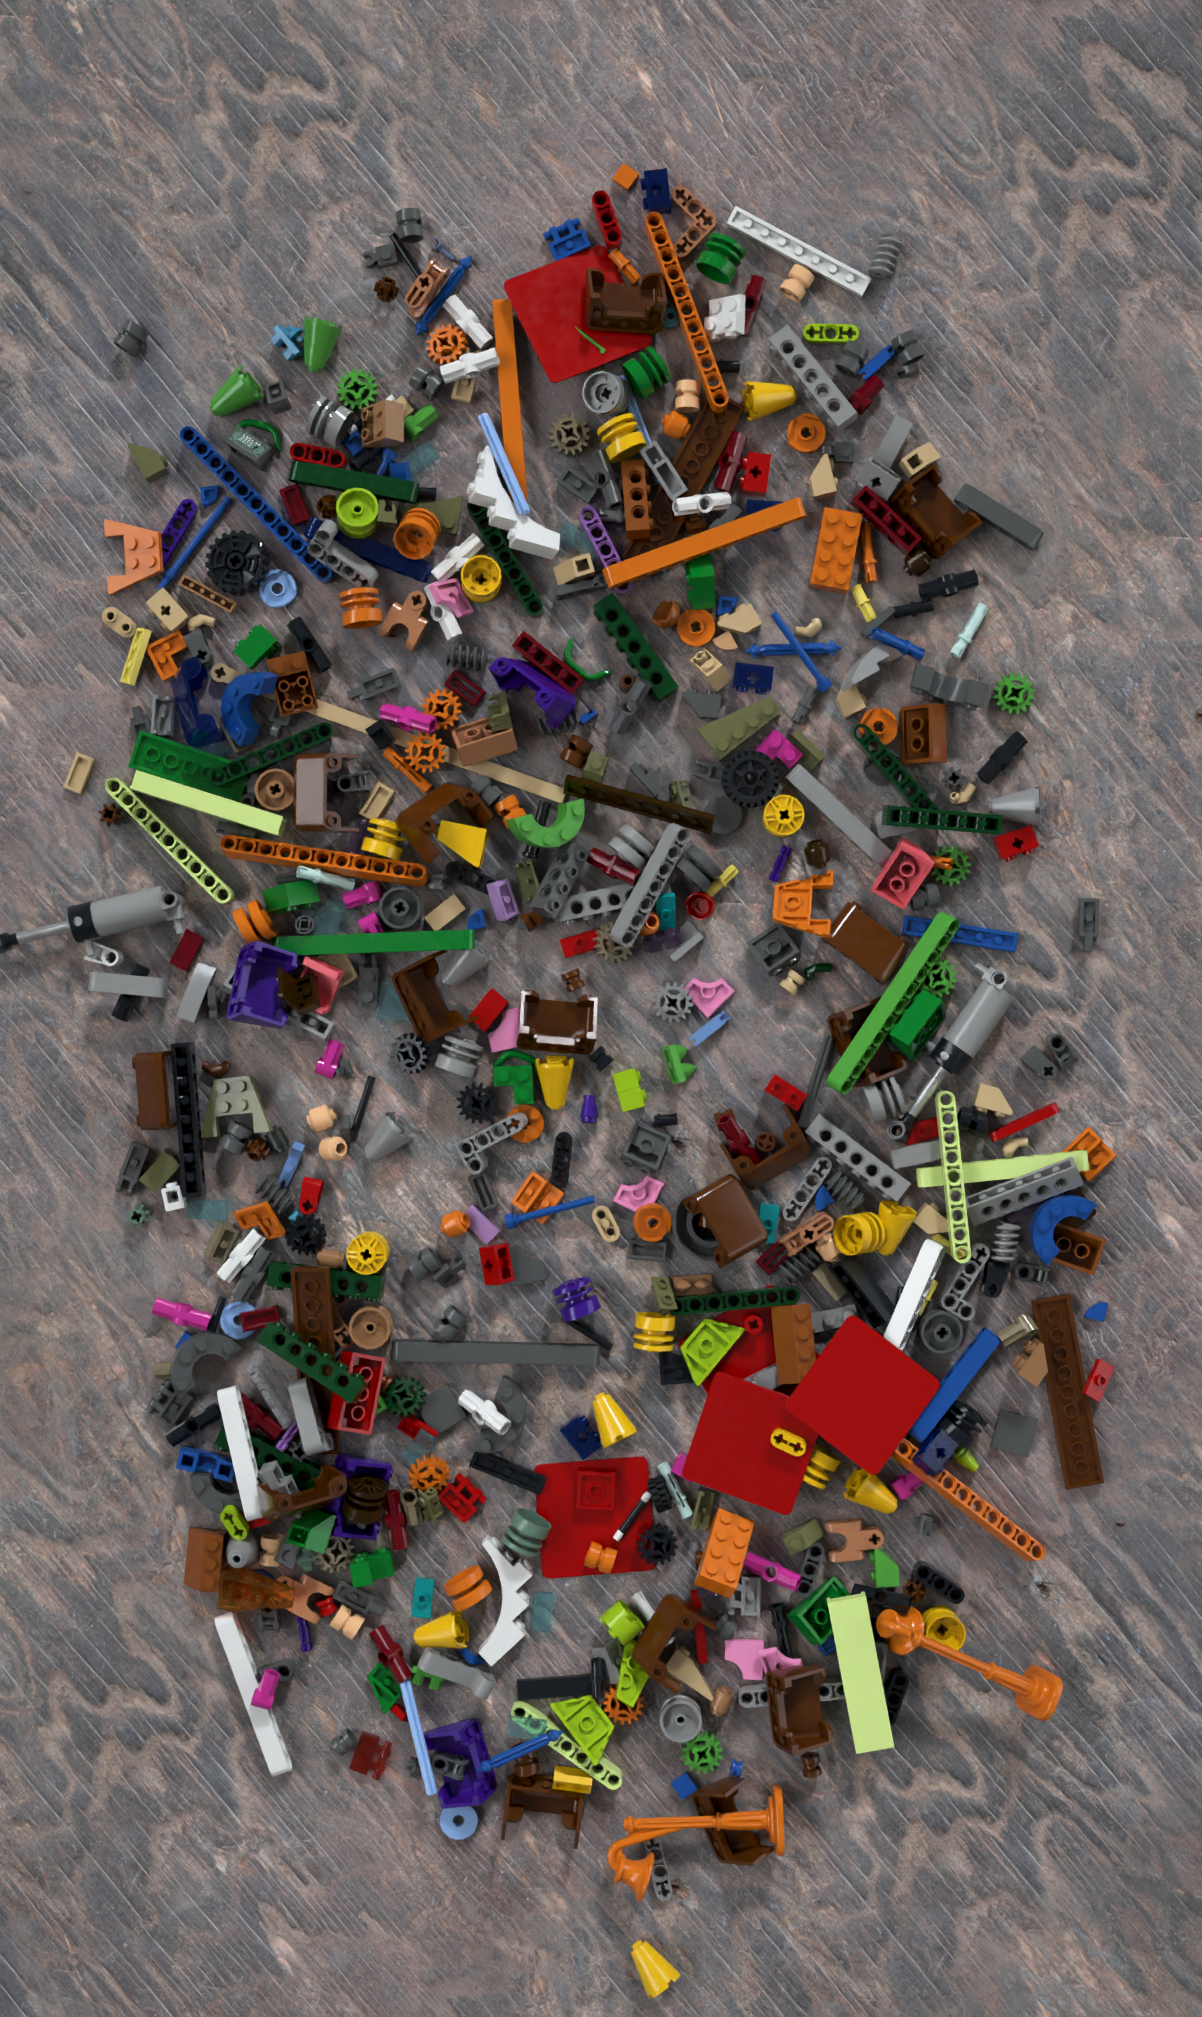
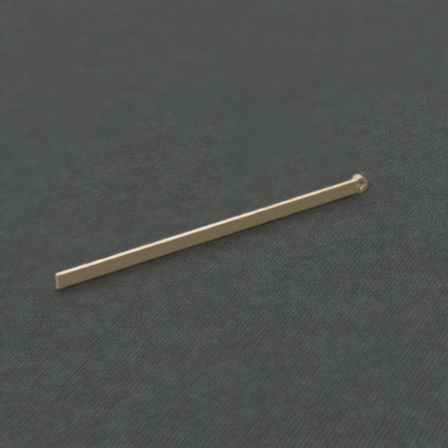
M222 663L214 665L211 669L212 678L222 684H229L236 677L245 674L228 668V666ZM223 668L226 675L218 678L216 672ZM274 693L260 695L276 701ZM317 700L319 708L304 711L366 734L368 733L365 729L377 722L376 720ZM385 724L395 738V741L392 742L393 744L410 749L407 742H413L412 736L419 737L418 735ZM423 740L421 742L423 744H430L432 741ZM415 746L413 751L417 752L418 748ZM446 746V749L442 750V752L447 753V756L442 757L446 763L480 775L484 774L488 778L560 804L564 801L566 794H563L564 788L487 760L472 766L463 767L456 749ZM424 748V749L422 750V752H423L424 755H427V756L430 755V754H429L430 749H429V750H426V749ZM437 748V750L434 752V758H435V759L438 758V754H439L438 748Z

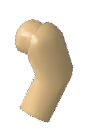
M199 614L189 619L187 623L188 630L193 632L201 625L214 627L216 618Z
M814 618L807 627L796 626L795 636L813 637L822 628L821 620Z
M968 783L963 792H952L949 796L951 803L956 805L967 803L976 787Z
M1028 1137L1008 1139L1002 1149L1003 1155L1007 1158L1013 1157L1018 1147L1028 1146Z

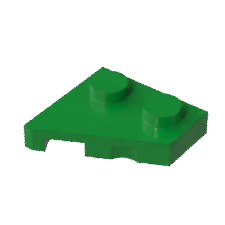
M378 1661L368 1673L367 1678L374 1689L376 1699L378 1698L382 1713L386 1714L402 1695L400 1683L397 1684L389 1668L383 1666Z

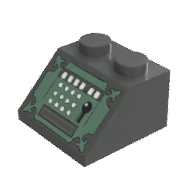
M239 426L224 439L225 444L232 452L263 471L275 453L271 447L272 444L264 438L260 440L255 437L256 433L247 427L243 429Z

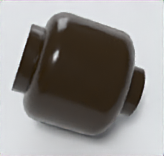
M915 548L904 558L905 566L903 568L909 576L914 574L916 577H921L931 568L932 558L923 548L921 550Z
M822 839L812 840L804 848L807 864L815 866V869L826 867V863L831 860L829 846L826 842H822Z

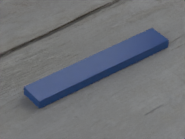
M904 915L901 934L922 938L933 920ZM960 924L950 942L1016 953L1019 933Z

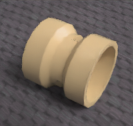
M790 969L787 973V978L782 980L779 985L795 996L798 992V987L803 985L806 980Z

